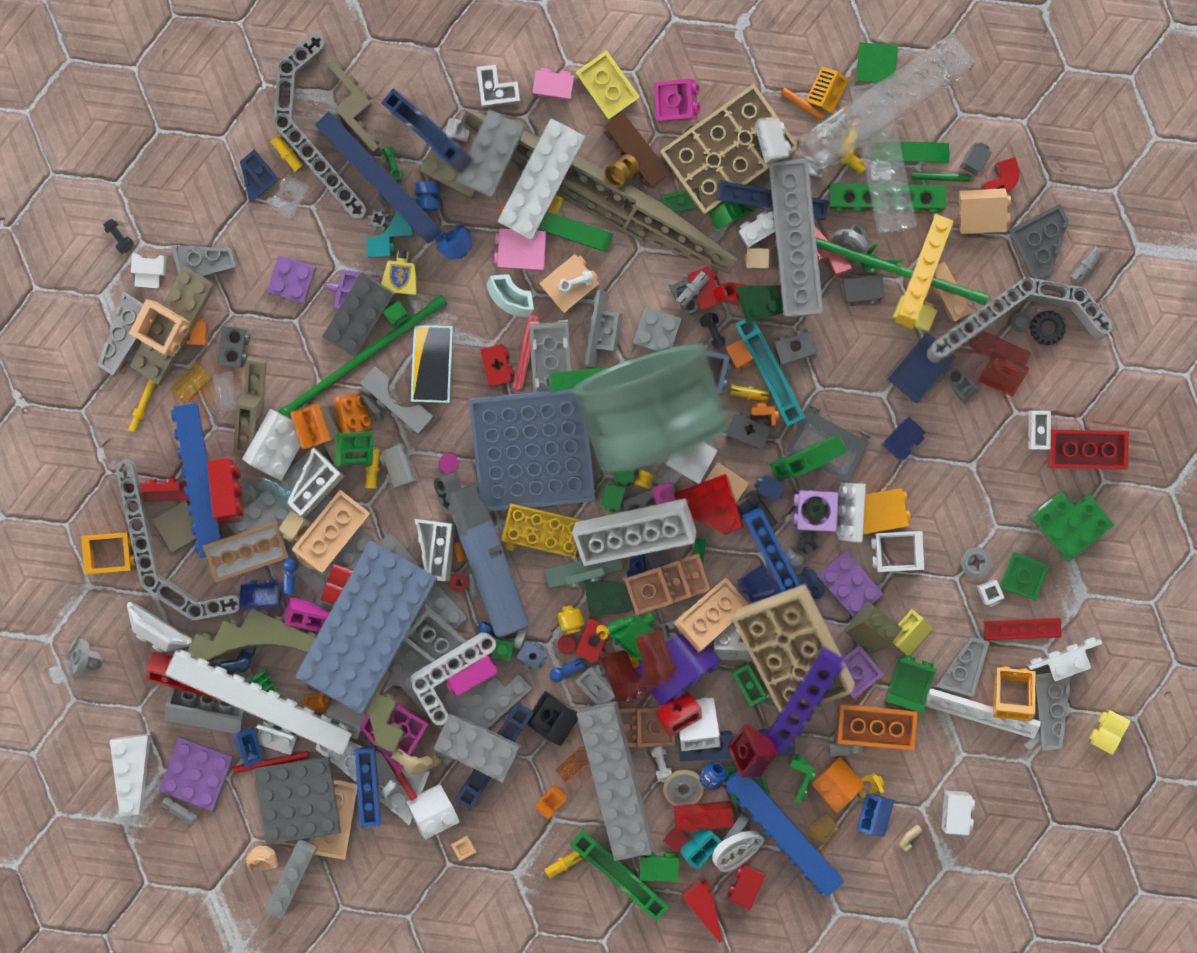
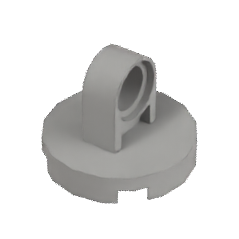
M854 224L849 229L836 231L831 239L832 243L867 254L869 251V245L865 239L866 230L860 224Z
M75 639L72 642L68 651L71 654L70 661L66 660L68 675L79 677L85 669L94 671L102 667L101 654L89 650L87 640ZM92 659H97V660H98V661L95 662V663H90V662H89V661L92 660Z

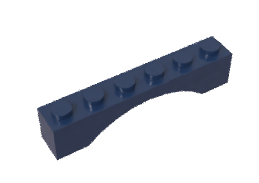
M393 88L383 100L382 104L417 133L451 168L462 174L474 158L405 95Z
M517 702L497 734L515 742L534 711ZM474 769L457 794L455 801L471 811L492 777Z

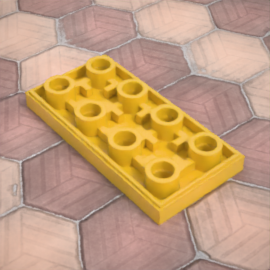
M509 503L501 541L576 558L578 548L572 533L575 523L583 520Z

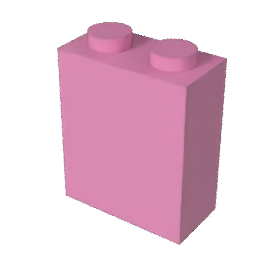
M500 228V233H496L495 244H499V249L494 254V263L498 264V268L544 271L546 231H536L531 240L512 229Z

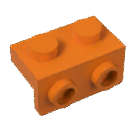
M755 403L754 407L750 408V416L769 415L770 426H776V422H779V411L775 410V406L767 407L766 403Z
M314 404L291 413L302 449L330 441L329 432L319 404Z

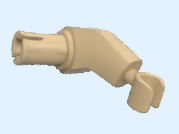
M399 748L396 754L393 753L391 758L405 767L406 772L413 775H420L432 769L433 766H439L444 757H437L436 751L431 758L425 756L418 759L416 756L411 757Z

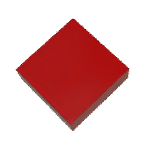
M676 827L663 839L676 853L690 840L683 832H676Z

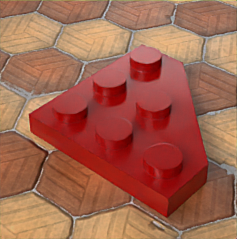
M727 474L674 493L676 501L686 499L693 519L725 535L744 529Z

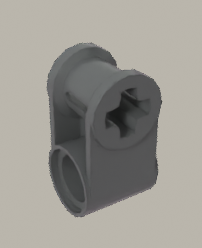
M686 276L683 277L682 281L669 285L675 300L687 288L686 285L689 281ZM695 296L691 300L695 303L693 310H687L681 303H678L681 310L687 315L694 314L698 309V301Z
M950 368L945 372L946 382L964 404L967 403V399L974 393L980 392L977 386L961 369ZM953 371L959 374L956 382L950 379V374Z

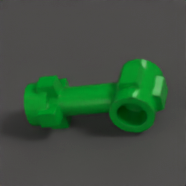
M393 146L383 148L382 157L383 159L387 158L391 170L389 175L399 183L404 173L398 169L394 158V155L397 154L396 150L393 149Z

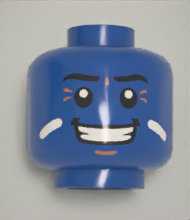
M709 762L701 770L699 781L704 788L717 790L726 780V770L720 763Z

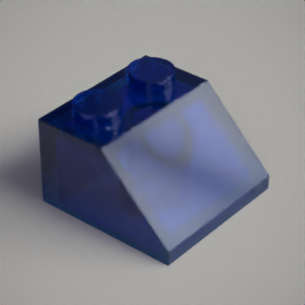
M763 565L752 568L737 579L739 590L743 594L746 593L750 599L748 601L749 604L782 593Z
M267 579L265 583H257V580H246V584H241L239 609L278 608L282 606L281 583L276 582V579Z

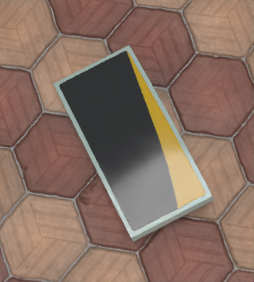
M414 326L411 402L450 403L453 326Z

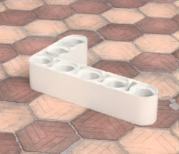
M483 632L411 675L410 685L434 724H445L448 719V713L433 687L494 651L496 642L490 634ZM490 639L489 645L481 646L483 640ZM468 649H473V654L466 657L465 652ZM457 659L456 665L448 666L450 660ZM435 669H440L438 676H432V672ZM423 679L424 683L421 686H415L417 680ZM433 695L432 701L424 702L426 696ZM437 711L443 712L441 717L434 718V714Z

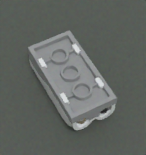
M558 320L555 323L529 322L534 392L550 391L548 373L571 371L568 320Z

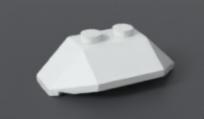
M133 601L128 602L127 609L132 630L137 634L136 638L143 642L149 641L153 644L152 647L159 652H167L191 645L193 638Z

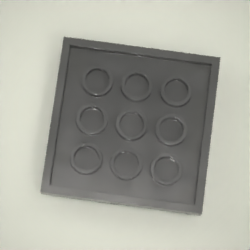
M330 757L254 768L266 844L341 833Z

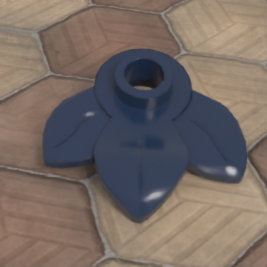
M804 567L802 576H796L800 585H806L812 599L821 598L825 592L824 585L818 581L817 573L813 569ZM813 586L818 588L817 593L812 592Z

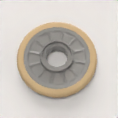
M691 770L675 771L666 778L663 784L664 797L673 806L696 804L702 798L705 790L699 781V775ZM682 785L689 787V790L686 792H680L678 789Z

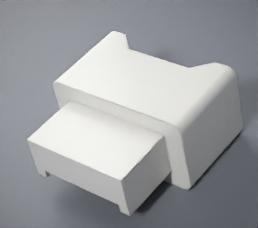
M132 253L131 273L135 274V287L160 289L161 276L166 275L167 257L160 255L156 259L142 258L140 255Z

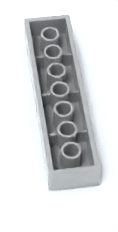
M613 701L582 708L578 711L577 717L614 861L651 854L655 846L618 702Z

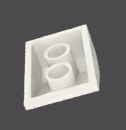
M779 118L758 120L755 129L765 164L788 158L791 148L789 142L784 140L783 134H786L783 122L780 123Z

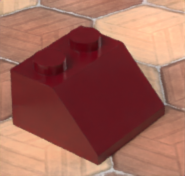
M744 724L727 746L741 778L760 777L778 755L771 739L748 724Z

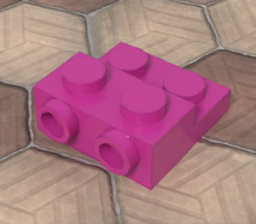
M682 79L654 83L656 121L698 119L697 114H700L701 108L696 100V95H699L700 89L695 80Z

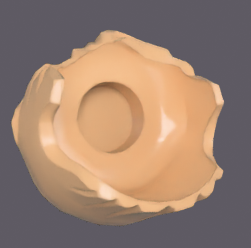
M261 845L254 848L246 858L247 867L250 872H253L254 866L260 871L278 867L276 853L269 846Z

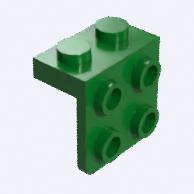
M796 754V756H790L788 763L790 767L804 772L793 796L794 801L799 803L800 800L804 801L808 792L807 784L808 782L812 783L816 772H814L813 765L808 762L806 757Z

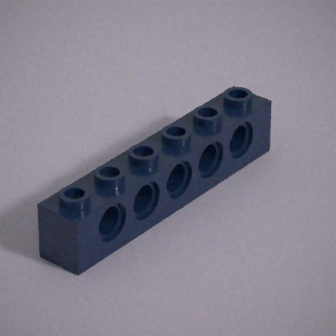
M759 729V732L764 735L769 731V729ZM781 730L783 733L789 734V731ZM720 731L719 740L723 743L722 748L719 750L705 748L700 751H682L679 736V760L733 759L727 746L736 734H732V731ZM795 743L790 751L786 750L783 755L777 752L778 755L776 757L795 756Z

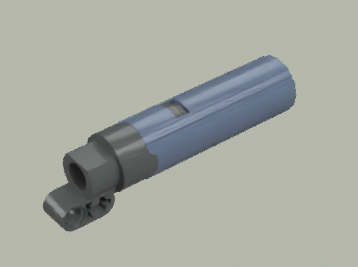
M448 473L436 478L433 485L439 503L445 512H452L459 538L495 636H507L528 627L530 622L485 501L481 502L475 484L462 488L458 477L454 473Z

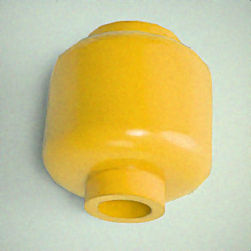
M573 605L562 607V612H559L557 615L560 629L564 632L566 631L567 634L581 631V627L584 626L580 608H573Z

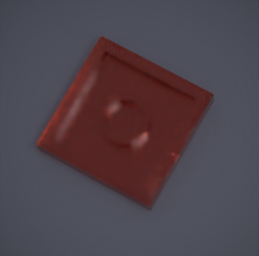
M994 352L979 376L978 382L1013 397L1028 373L1029 367Z

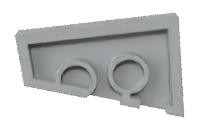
M171 245L178 274L183 266L189 267L201 276L237 268L231 248Z
M970 636L936 687L974 697L990 642Z

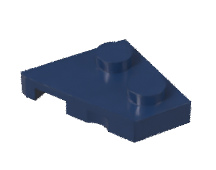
M255 149L240 161L248 199L251 203L280 180Z

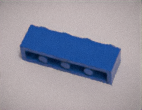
M376 746L358 747L354 751L360 827L380 826L382 822Z

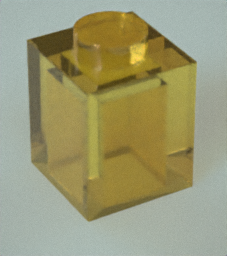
M827 812L808 825L810 828L808 833L814 841L818 839L820 843L839 830Z

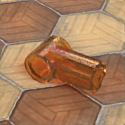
M585 747L577 748L570 757L555 769L558 775L566 782L589 763L588 756L585 761H581L577 757L579 752H584L587 755Z

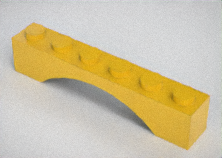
M935 214L896 317V323L914 328L953 220Z

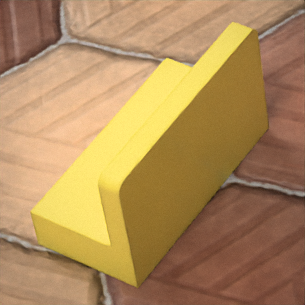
M911 609L898 624L903 629L892 643L906 655L910 656L933 630V627Z

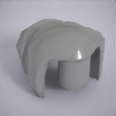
M790 546L784 554L793 570L800 569L804 556Z

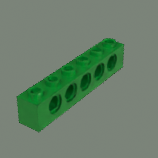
M830 183L829 208H833L834 212H844L845 208H852V212H864V209H872V212H883V209H891L892 213H901L902 209H910V213H921L922 210H929V213H941V210L946 208V185ZM851 193L854 197L853 202H845L844 194ZM865 193L872 195V203L864 202L863 195ZM883 194H890L892 202L889 204L884 203L882 200ZM903 194L910 195L911 202L909 204L902 202L901 197ZM927 194L930 197V203L923 204L921 202V195Z

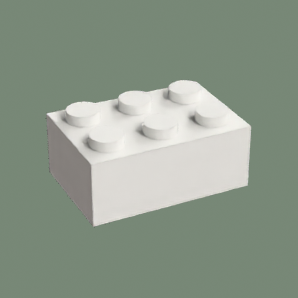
M270 409L242 459L251 466L281 481L301 446L293 420Z

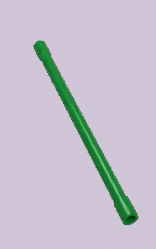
M816 237V246L819 249L911 279L914 270ZM935 277L932 278L930 283L931 287L967 298L982 305H986L989 295L983 292L971 290Z
M439 295L428 303L426 307L277 412L288 418L292 412L298 410L448 303L442 295Z

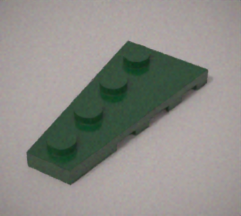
M781 285L735 287L747 324L783 313Z
M588 579L584 580L590 617L634 610L625 582L602 580L591 582Z

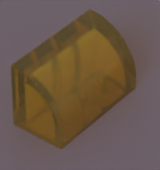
M196 361L170 389L184 404L189 403L213 376Z

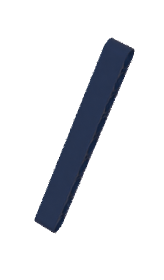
M329 111L315 124L428 244L443 232Z

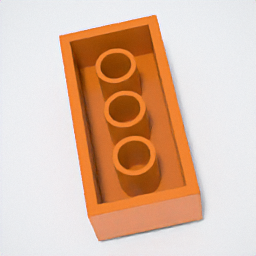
M839 703L836 743L914 750L918 712L909 709Z

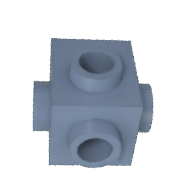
M527 640L518 653L517 658L522 661L521 664L527 669L531 670L534 668L536 670L538 666L542 667L547 660V657H545L546 651H544L545 647L536 641L533 644ZM535 653L537 657L533 659L530 657V654Z

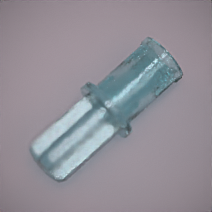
M261 478L257 485L259 489L273 494V497L278 496L287 501L292 493V490L281 486V483L276 484L265 478Z

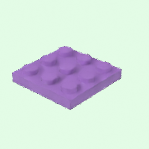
M179 737L159 791L213 811L233 756Z

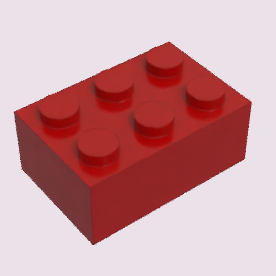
M231 458L207 461L213 518L219 524L242 522V516L245 515L244 505L240 501L243 493L242 487L238 483V478H241L239 467Z

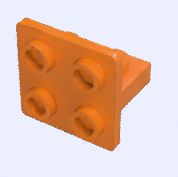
M364 392L333 398L340 433L372 429L368 409L360 397L361 394H365Z

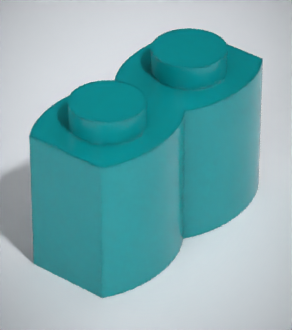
M711 829L698 830L694 838L683 845L680 853L693 868L699 869L707 862L709 856L713 855L715 848L722 841Z

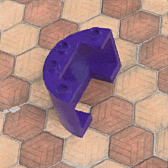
M681 633L675 635L640 663V667L634 669V672L659 705L662 706L672 702L675 697L678 699L686 692L684 689L687 686L691 685L693 687L701 681L699 677L708 671L711 674L718 669V663L722 660L709 644L698 652Z

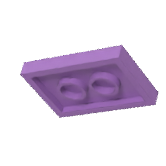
M846 550L817 574L853 618L867 601L873 604L883 595V592Z

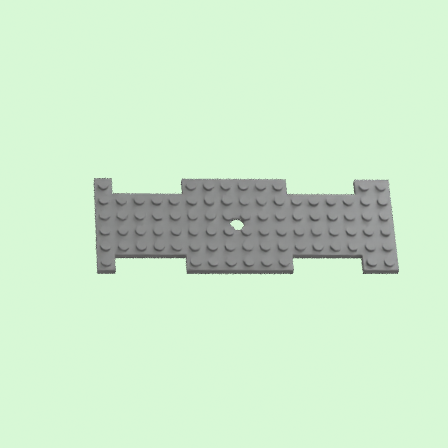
M312 448L286 471L281 481L277 479L244 510L245 515L242 516V522L228 524L235 534L277 521L280 528L290 510L296 512L287 502L297 481H299L305 464H307ZM328 494L306 519L313 523L333 497ZM359 528L333 562L321 574L317 570L306 568L298 561L296 554L292 551L296 541L294 540L293 543L283 537L284 533L280 531L288 556L295 558L298 562V568L295 571L319 596L313 603L331 612L334 605L320 599L333 564L336 563L354 570L369 541L372 540ZM391 532L377 544L424 570ZM435 583L425 604L455 629L468 617L445 591ZM403 641L387 672L391 674V677L382 694L397 682L428 716L412 689L409 680L413 673L432 662L407 642ZM468 649L465 652L466 657L473 654L472 649ZM453 659L448 666L456 665L457 659ZM435 669L432 672V676H438L440 669ZM520 674L506 686L495 675H492L459 696L456 693L452 694L447 686L449 682L447 679L433 687L446 709L448 717L449 714L455 713L486 729L532 689ZM417 680L415 686H421L424 680ZM433 695L426 696L424 702L432 701ZM437 711L434 714V718L441 717L443 712ZM445 724L436 726L442 731ZM435 750L440 758L444 757L443 762L446 765L454 760Z

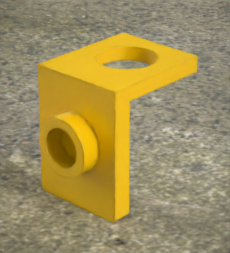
M873 772L860 778L862 782L869 781L872 785L869 792H863L862 790L858 792L861 799H864L867 793H884L882 787L885 784L881 775L877 777Z

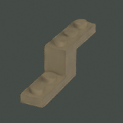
M332 59L327 63L328 67L352 93L335 109L375 154L380 149L378 147L380 142L373 134L369 136L364 131L367 127L360 119L356 122V119L372 105L369 101L372 98L365 90L361 92L356 87L359 83L352 75L348 77L344 73L346 68L340 61L335 63Z
M250 356L246 359L244 394L236 403L234 454L244 456L255 437L256 420L264 410L267 360Z

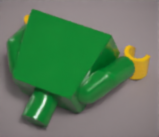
M646 612L642 618L631 615L608 624L607 627L604 625L598 626L596 633L604 631L600 635V638L603 640L608 637V633H611L610 637L629 654L626 658L627 664L630 665L632 663V667L635 669L639 667V661L642 662L654 652L657 633L650 626L656 618L649 612Z

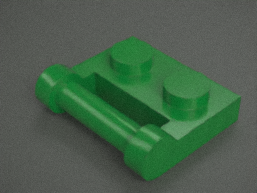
M374 432L337 433L336 457L334 458L335 467L341 468L344 465L360 464L371 466L373 463ZM364 452L363 457L345 458V453Z

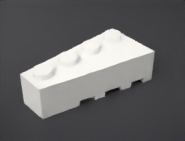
M151 733L110 740L120 817L137 815L143 811Z

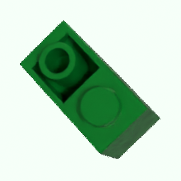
M727 202L712 210L709 214L718 230L755 212L754 207Z

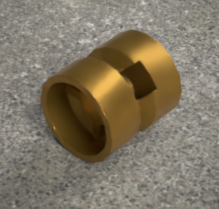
M622 155L605 167L604 177L611 186L621 187L639 174V163L632 155Z

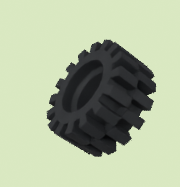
M1048 310L1036 314L1034 319L1031 320L1030 334L1039 344L1053 345L1063 339V335L1066 333V323H1064V318L1059 313ZM1046 320L1053 322L1055 325V331L1052 335H1045L1041 331V324Z

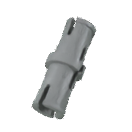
M1094 246L1088 256L1080 261L1081 264L1070 277L1080 284L1088 272L1093 271V266L1104 253Z
M700 271L691 284L688 283L686 285L687 288L676 299L684 308L695 295L698 296L699 290L710 280L708 276L703 278L705 275L703 271Z

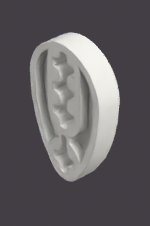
M757 830L735 834L723 840L715 848L712 861L722 872L733 871L758 851L764 842V838Z

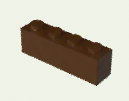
M623 112L604 126L606 130L604 134L610 141L614 140L618 146L615 148L620 155L629 154L638 161L639 173L641 174L639 179L646 187L649 185L653 188L670 174L669 170Z

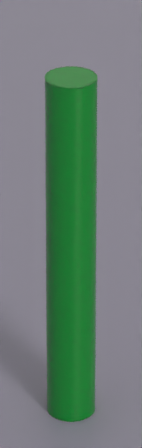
M912 172L911 179L969 182L970 174Z

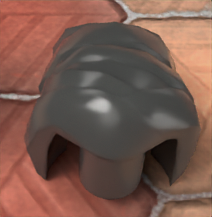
M815 531L799 533L800 539L797 545L799 551L809 554L818 549L819 545L816 541L817 534Z

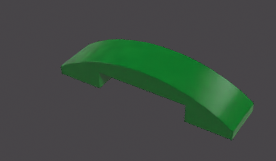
M872 143V162L949 163V143Z

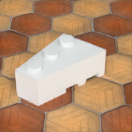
M312 448L307 464H305L299 481H297L287 504L301 517L306 518L345 475L320 451Z
M415 519L419 535L418 540L422 550L424 570L438 577V581H450L454 551L453 544L455 543L456 535L455 523Z

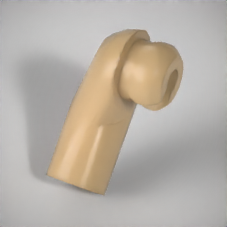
M918 825L907 831L900 840L899 846L900 848L902 847L904 852L912 848L910 841L922 833V829Z

